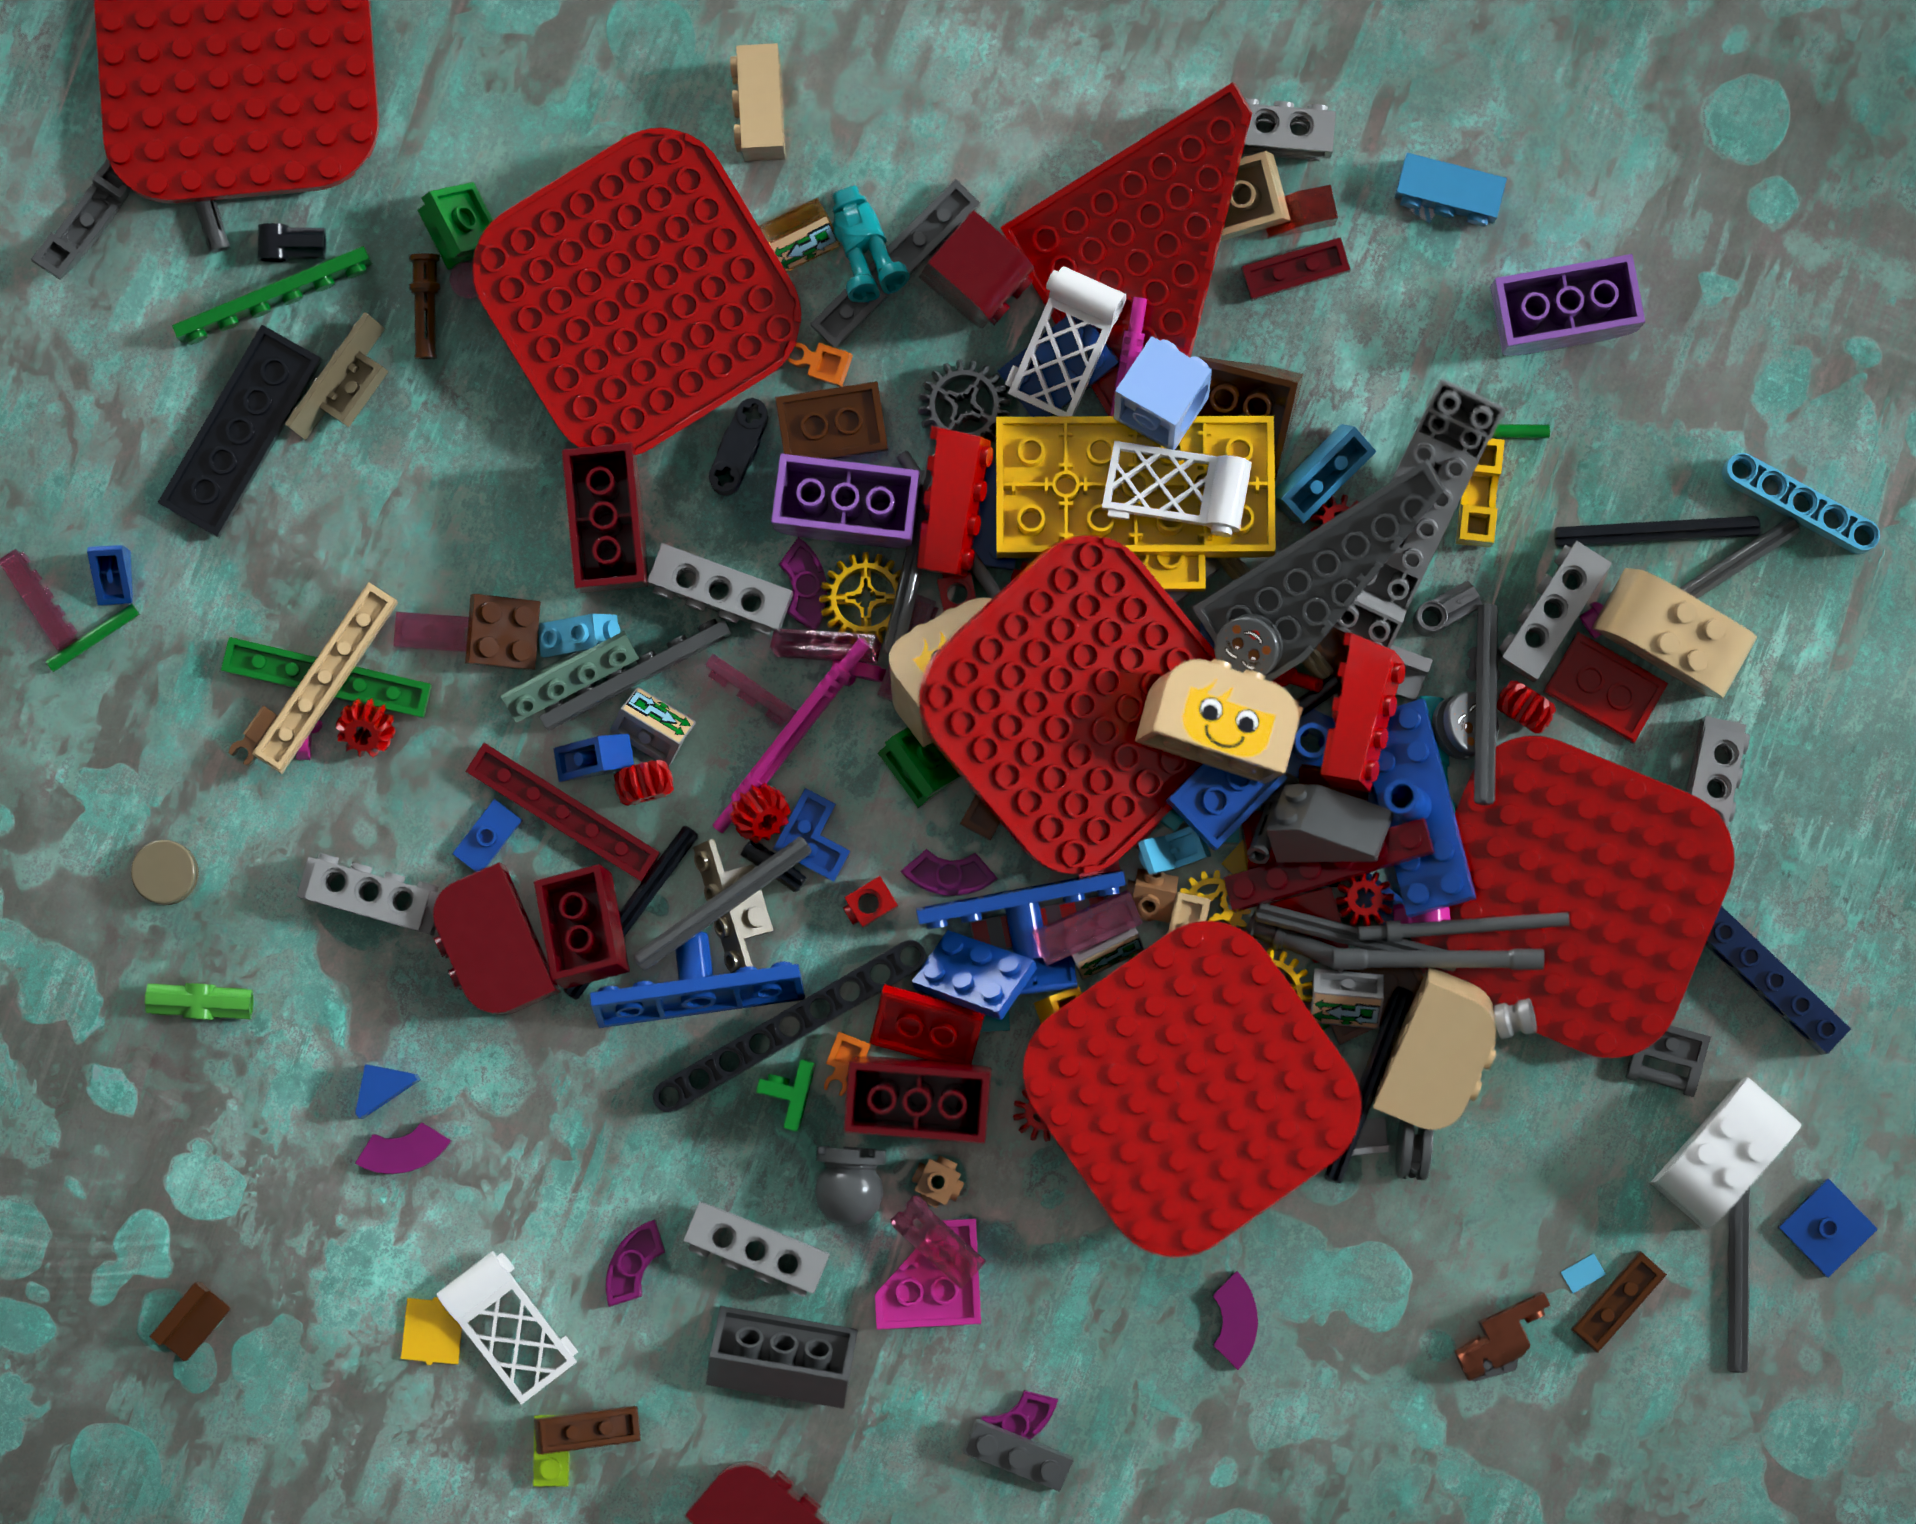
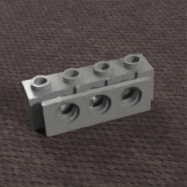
M1244 98L1252 111V117L1242 154L1253 155L1267 151L1274 154V157L1316 161H1319V158H1331L1336 111H1330L1328 106L1322 104H1310L1308 109L1295 108L1294 103L1286 101H1276L1271 106L1260 105V101L1257 99ZM1267 122L1272 126L1273 130L1269 133L1260 132L1256 128V124ZM1297 124L1302 125L1306 129L1307 134L1297 136L1292 133L1290 127Z
M1578 541L1571 548L1567 545L1562 548L1554 561L1559 565L1552 577L1548 574L1545 575L1536 589L1540 596L1534 605L1527 603L1519 615L1517 621L1522 624L1515 635L1509 632L1498 648L1503 652L1499 661L1533 683L1540 677L1612 564ZM1564 574H1570L1576 578L1578 582L1577 589L1570 590L1564 586L1562 582ZM1544 604H1555L1559 610V617L1552 619L1545 615ZM1527 632L1536 633L1541 640L1540 647H1530L1525 641V634Z
M661 543L647 581L649 586L654 587L652 593L670 600H672L673 596L686 600V606L702 612L706 608L719 612L717 617L735 624H737L738 620L751 624L750 629L768 636L771 630L777 633L780 632L793 597L792 590ZM684 573H693L696 575V582L689 588H682L678 585L680 576ZM720 584L727 586L729 593L724 599L715 600L711 597L713 587ZM751 596L758 597L762 601L760 608L754 612H748L743 609L745 599Z
M1705 716L1700 720L1686 792L1709 804L1720 815L1728 828V824L1732 822L1735 814L1736 802L1733 799L1735 789L1739 788L1742 780L1743 768H1740L1742 755H1745L1748 749L1750 734L1745 733L1746 724ZM1716 747H1721L1727 752L1728 761L1726 764H1721L1715 759L1714 751ZM1709 781L1717 782L1720 785L1721 795L1719 798H1714L1708 793L1707 785Z
M322 853L318 854L317 859L307 858L296 897L434 936L436 927L433 919V909L435 901L440 894L437 893L439 886L422 881L418 882L417 887L405 884L406 877L386 871L384 877L371 874L372 867L352 862L351 868L338 865L339 858ZM342 874L345 878V886L341 891L333 892L330 886L331 880L335 875ZM375 883L379 888V895L374 901L367 902L364 898V890L369 884ZM409 893L413 899L412 905L408 910L400 911L397 906V899L401 894Z
M702 1201L699 1202L684 1238L685 1242L690 1243L688 1250L707 1258L710 1252L722 1256L721 1264L739 1271L742 1265L754 1269V1277L773 1284L775 1278L788 1283L786 1290L803 1297L806 1296L807 1291L815 1293L830 1253ZM721 1227L728 1228L733 1234V1241L728 1247H721L715 1241V1233ZM751 1241H760L765 1246V1256L761 1260H753L748 1256L747 1246ZM792 1254L796 1257L798 1268L794 1273L789 1274L781 1270L779 1260L782 1255Z

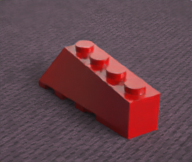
M931 426L930 439H936V449L934 455H928L927 470H931L933 479L932 485L924 493L923 504H925V511L929 513V519L921 523L917 568L929 572L967 578L968 570H971L974 564L975 553L972 546L974 536L978 535L981 526V517L978 515L980 501H984L987 493V483L984 479L986 468L990 467L993 460V448L990 447L991 441L983 437Z
M1345 632L1343 645L1349 646L1347 663L1340 662L1338 676L1342 677L1341 696L1334 697L1332 711L1336 726L1335 729H1328L1321 776L1332 787L1370 792L1372 782L1376 781L1379 775L1380 766L1378 760L1380 752L1387 745V726L1390 716H1393L1396 711V693L1398 685L1404 681L1406 668L1403 660L1394 650L1353 633Z

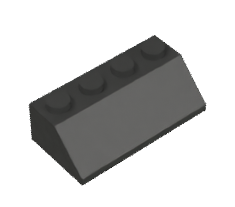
M720 1306L709 1356L706 1385L844 1409L858 1329Z

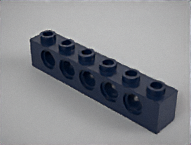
M1721 906L1705 946L1820 1055L1828 1054L1851 1028Z

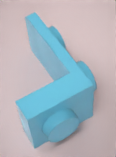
M587 614L539 623L540 656L548 658L586 651L619 634L620 627L617 615Z
M1190 826L1165 836L1138 842L1140 848L1138 853L1139 860L1142 866L1147 869L1149 875L1175 870L1211 857L1208 845Z

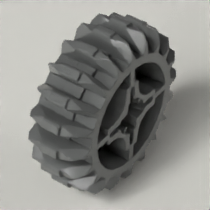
M957 360V371L953 372L948 363L943 364L946 374L943 377L938 371L934 370L932 377L937 383L933 384L925 381L923 387L931 393H922L918 397L919 401L928 404V406L919 407L918 414L930 416L921 422L922 427L935 426L956 431L963 422L973 420L978 423L982 422L985 425L967 434L980 437L986 436L994 443L996 435L992 429H996V417H1010V412L1000 409V407H1006L1011 404L1010 398H999L1000 395L1007 391V386H994L999 381L1000 375L996 373L989 379L986 378L989 372V366L987 365L982 367L980 373L975 372L976 361L971 360L969 370H963L962 360ZM955 381H973L963 392L956 393L944 389ZM982 386L992 398V415L984 412V409L976 402ZM971 395L970 408L974 411L970 413L966 411V414H960L958 417L957 401L961 400L963 403V399H968ZM937 398L943 400L944 404L948 405L953 411L947 427L943 425L935 410Z

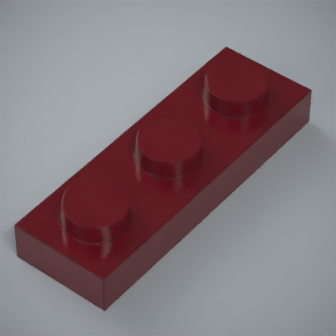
M1341 237L1241 267L1251 301L1342 275L1351 270Z

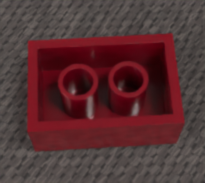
M597 864L534 881L551 980L566 989L630 972L614 882L610 871Z

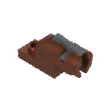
M1539 1292L1478 1321L1485 1336L1480 1337L1478 1334L1464 1346L1454 1350L1468 1381L1476 1382L1517 1369L1518 1358H1521L1531 1347L1519 1320L1525 1319L1526 1323H1530L1546 1315L1543 1309L1551 1305L1545 1293Z

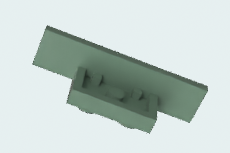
M622 631L586 651L571 653L531 674V680L502 694L501 697L514 721L517 723L638 660L639 657L625 631Z

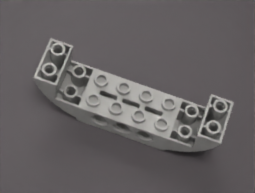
M1442 378L1440 379L1391 482L1425 460H1428L1446 490L1334 625L1335 628L1391 648L1404 621L1408 607L1489 439L1491 440L1502 418L1505 407Z

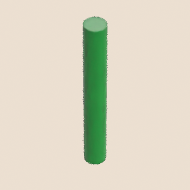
M1498 424L1492 438H1549L1550 425Z
M131 603L46 660L47 665L52 672H55L140 615V613Z

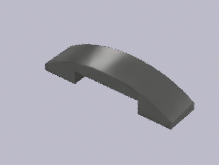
M108 158L92 178L93 184L63 224L55 234L50 233L31 258L33 263L59 280L88 252L132 190L118 178Z

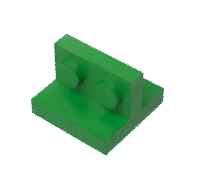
M474 182L429 191L421 197L425 205L417 210L448 270L458 268L474 256L480 236L493 220Z
M908 727L889 738L885 742L886 746L877 752L917 808L925 805L945 787L962 778L933 742L923 747Z
M800 1060L794 1087L789 1086V1078L768 1074L767 1080L759 1078L757 1093L790 1100L783 1127L785 1129L800 1131L816 1067L815 1063Z

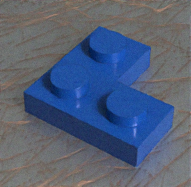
M805 788L788 819L789 823L785 825L773 850L778 852L796 838H804L812 852L798 863L835 882L851 852L821 836L836 804Z

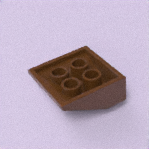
M1198 356L1208 365L1212 372L1209 398L1197 416H1274L1276 481L1304 374L1267 365Z

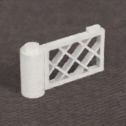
M1063 266L1059 271L1054 270L1048 279L1046 289L1050 290L1047 304L1020 366H1012L1005 385L1010 387L1008 394L1057 416H1074L1113 325L1117 322L1124 308L1127 295ZM1055 308L1066 313L1071 327L1053 334L1049 319ZM1073 317H1076L1084 322L1075 324ZM1089 324L1102 329L1097 342L1084 348L1078 329ZM1046 328L1048 336L1042 338V335ZM1073 331L1079 350L1062 356L1055 338ZM1050 340L1057 359L1039 365L1035 351L1039 344ZM1093 349L1090 358H1088L1086 352ZM1081 354L1086 366L1083 375L1070 379L1064 361ZM1032 361L1035 368L1028 370ZM1059 363L1066 382L1048 388L1042 369ZM1036 372L1043 391L1033 395L1020 391L1019 389L1024 377ZM1080 381L1075 391L1073 383ZM1067 386L1072 400L1067 411L1055 407L1050 393ZM1045 395L1048 403L1038 399V397Z
M1114 441L1102 509L1108 511V517L1129 520V516L1132 514L1203 525L1211 528V533L1214 535L1231 537L1232 532H1239L1252 463L1247 459L1236 456L1221 455L1217 457ZM1120 452L1135 453L1142 463L1125 474L1118 464ZM1143 455H1150L1151 457L1146 460ZM1160 457L1169 458L1176 469L1159 479L1150 464ZM1177 460H1182L1186 462L1180 465L1177 462ZM1194 463L1208 464L1207 476L1194 485L1184 470ZM1146 468L1156 482L1139 493L1130 481V478ZM1118 471L1122 477L1115 481ZM1180 473L1190 488L1176 498H1173L1164 484ZM1124 482L1128 484L1136 495L1125 504L1111 502L1113 490ZM1205 485L1202 496L1198 489ZM1160 487L1170 502L1160 509L1150 508L1143 498ZM1192 493H1195L1201 501L1200 514H1186L1178 503ZM1140 501L1143 507L1135 506V504ZM1172 507H1175V509L1177 510V512L1168 511V510L1171 509Z
M492 1251L436 1294L446 1310L459 1323L522 1405L577 1363L574 1355L578 1353V1350L566 1335L561 1339L558 1337L510 1273L515 1268L506 1255L502 1252L497 1256ZM512 1289L521 1300L519 1314L498 1312L500 1298ZM496 1302L495 1311L485 1310ZM524 1305L532 1316L523 1315ZM478 1314L494 1316L491 1335L477 1334L468 1322ZM498 1317L518 1319L516 1339L495 1336ZM522 1320L538 1322L542 1328L540 1342L520 1339ZM545 1333L548 1335V1337L551 1339L553 1343L544 1342ZM481 1339H483V1340H490V1348H489V1349L487 1348V1346L483 1343V1341H482ZM494 1341L515 1344L512 1363L496 1360L493 1356ZM519 1344L540 1347L537 1366L516 1364ZM543 1347L558 1349L566 1361L556 1369L541 1367ZM503 1367L512 1368L511 1377L506 1373ZM515 1369L536 1371L534 1386L524 1393L514 1383ZM540 1372L549 1373L539 1381Z

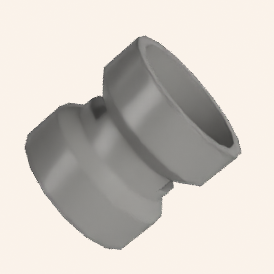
M1530 998L1519 1000L1515 1006H1509L1506 1003L1494 1006L1496 1025L1501 1039L1511 1038L1519 1031H1522L1524 1034L1537 1032L1535 1013Z

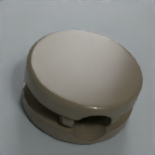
M157 840L148 843L136 854L131 866V878L137 892L146 900L161 905H173L185 900L194 891L199 878V867L196 858L185 846L170 840Z

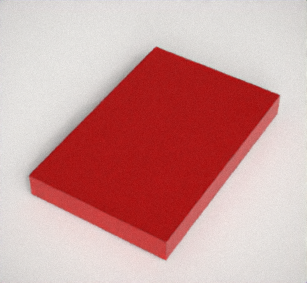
M1577 632L1543 693L1634 744L1668 683Z
M884 984L869 1044L931 1061L972 1064L984 1014L948 1001Z

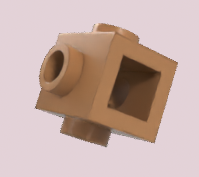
M1138 868L1135 881L1128 880L1124 900L1131 902L1129 915L1136 916L1144 921L1157 920L1170 923L1179 877L1164 874L1163 872L1149 875L1147 870Z
M938 1156L936 1161L929 1159L927 1165L920 1162L912 1179V1182L917 1183L915 1191L921 1193L918 1200L935 1208H938L940 1203L947 1205L949 1199L956 1202L964 1185V1182L958 1180L961 1173L955 1171L958 1164L942 1156ZM935 1175H940L945 1180V1184L941 1189H935L931 1185V1179Z

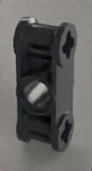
M749 398L739 404L732 422L721 440L717 456L709 472L711 487L719 495L730 496L738 491L748 468L756 456L769 420L767 408L759 399ZM754 408L758 409L761 419H754L752 423H748L744 413H751ZM726 471H730L731 479L734 481L732 483L726 482L724 487L720 486L717 475H724Z

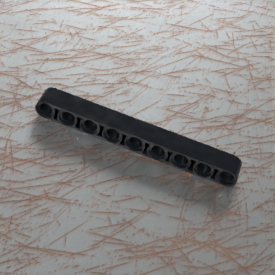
M914 940L901 942L666 1079L653 1092L654 1104L664 1112H675L881 993L884 984L893 986L917 972L926 961V953L923 946ZM906 947L917 948L920 952L919 962L913 966L903 964L900 959L903 949ZM878 964H884L890 969L889 979L882 984L875 983L870 977L872 968ZM846 982H855L860 987V995L854 1001H846L841 997L840 989ZM818 999H824L830 1005L829 1014L822 1019L813 1017L810 1011L812 1003ZM786 1017H795L799 1021L800 1029L794 1036H785L781 1032L780 1024ZM758 1034L766 1035L770 1042L768 1050L762 1054L754 1053L750 1047L751 1039ZM726 1052H734L739 1057L738 1068L734 1071L727 1072L721 1067L720 1059ZM703 1069L709 1075V1083L703 1089H696L691 1085L690 1076L695 1070ZM666 1087H673L678 1091L679 1100L674 1106L667 1107L660 1100V1094Z

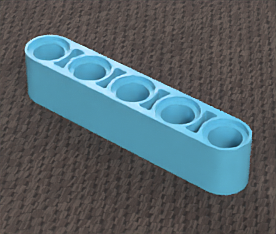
M1738 453L1732 456L1723 466L1722 477L1730 487L1787 518L1793 517L1798 524L1851 553L1864 554L1874 548L1879 542L1880 530L1874 522L1750 454ZM1740 462L1747 467V478L1740 479L1733 474V463ZM1764 479H1772L1777 483V495H1768L1764 492L1762 488ZM1800 495L1807 499L1809 504L1807 512H1800L1793 506L1794 496ZM1825 512H1832L1837 515L1839 519L1837 529H1831L1825 525L1823 520ZM1856 529H1863L1868 533V545L1863 546L1855 541L1854 532Z

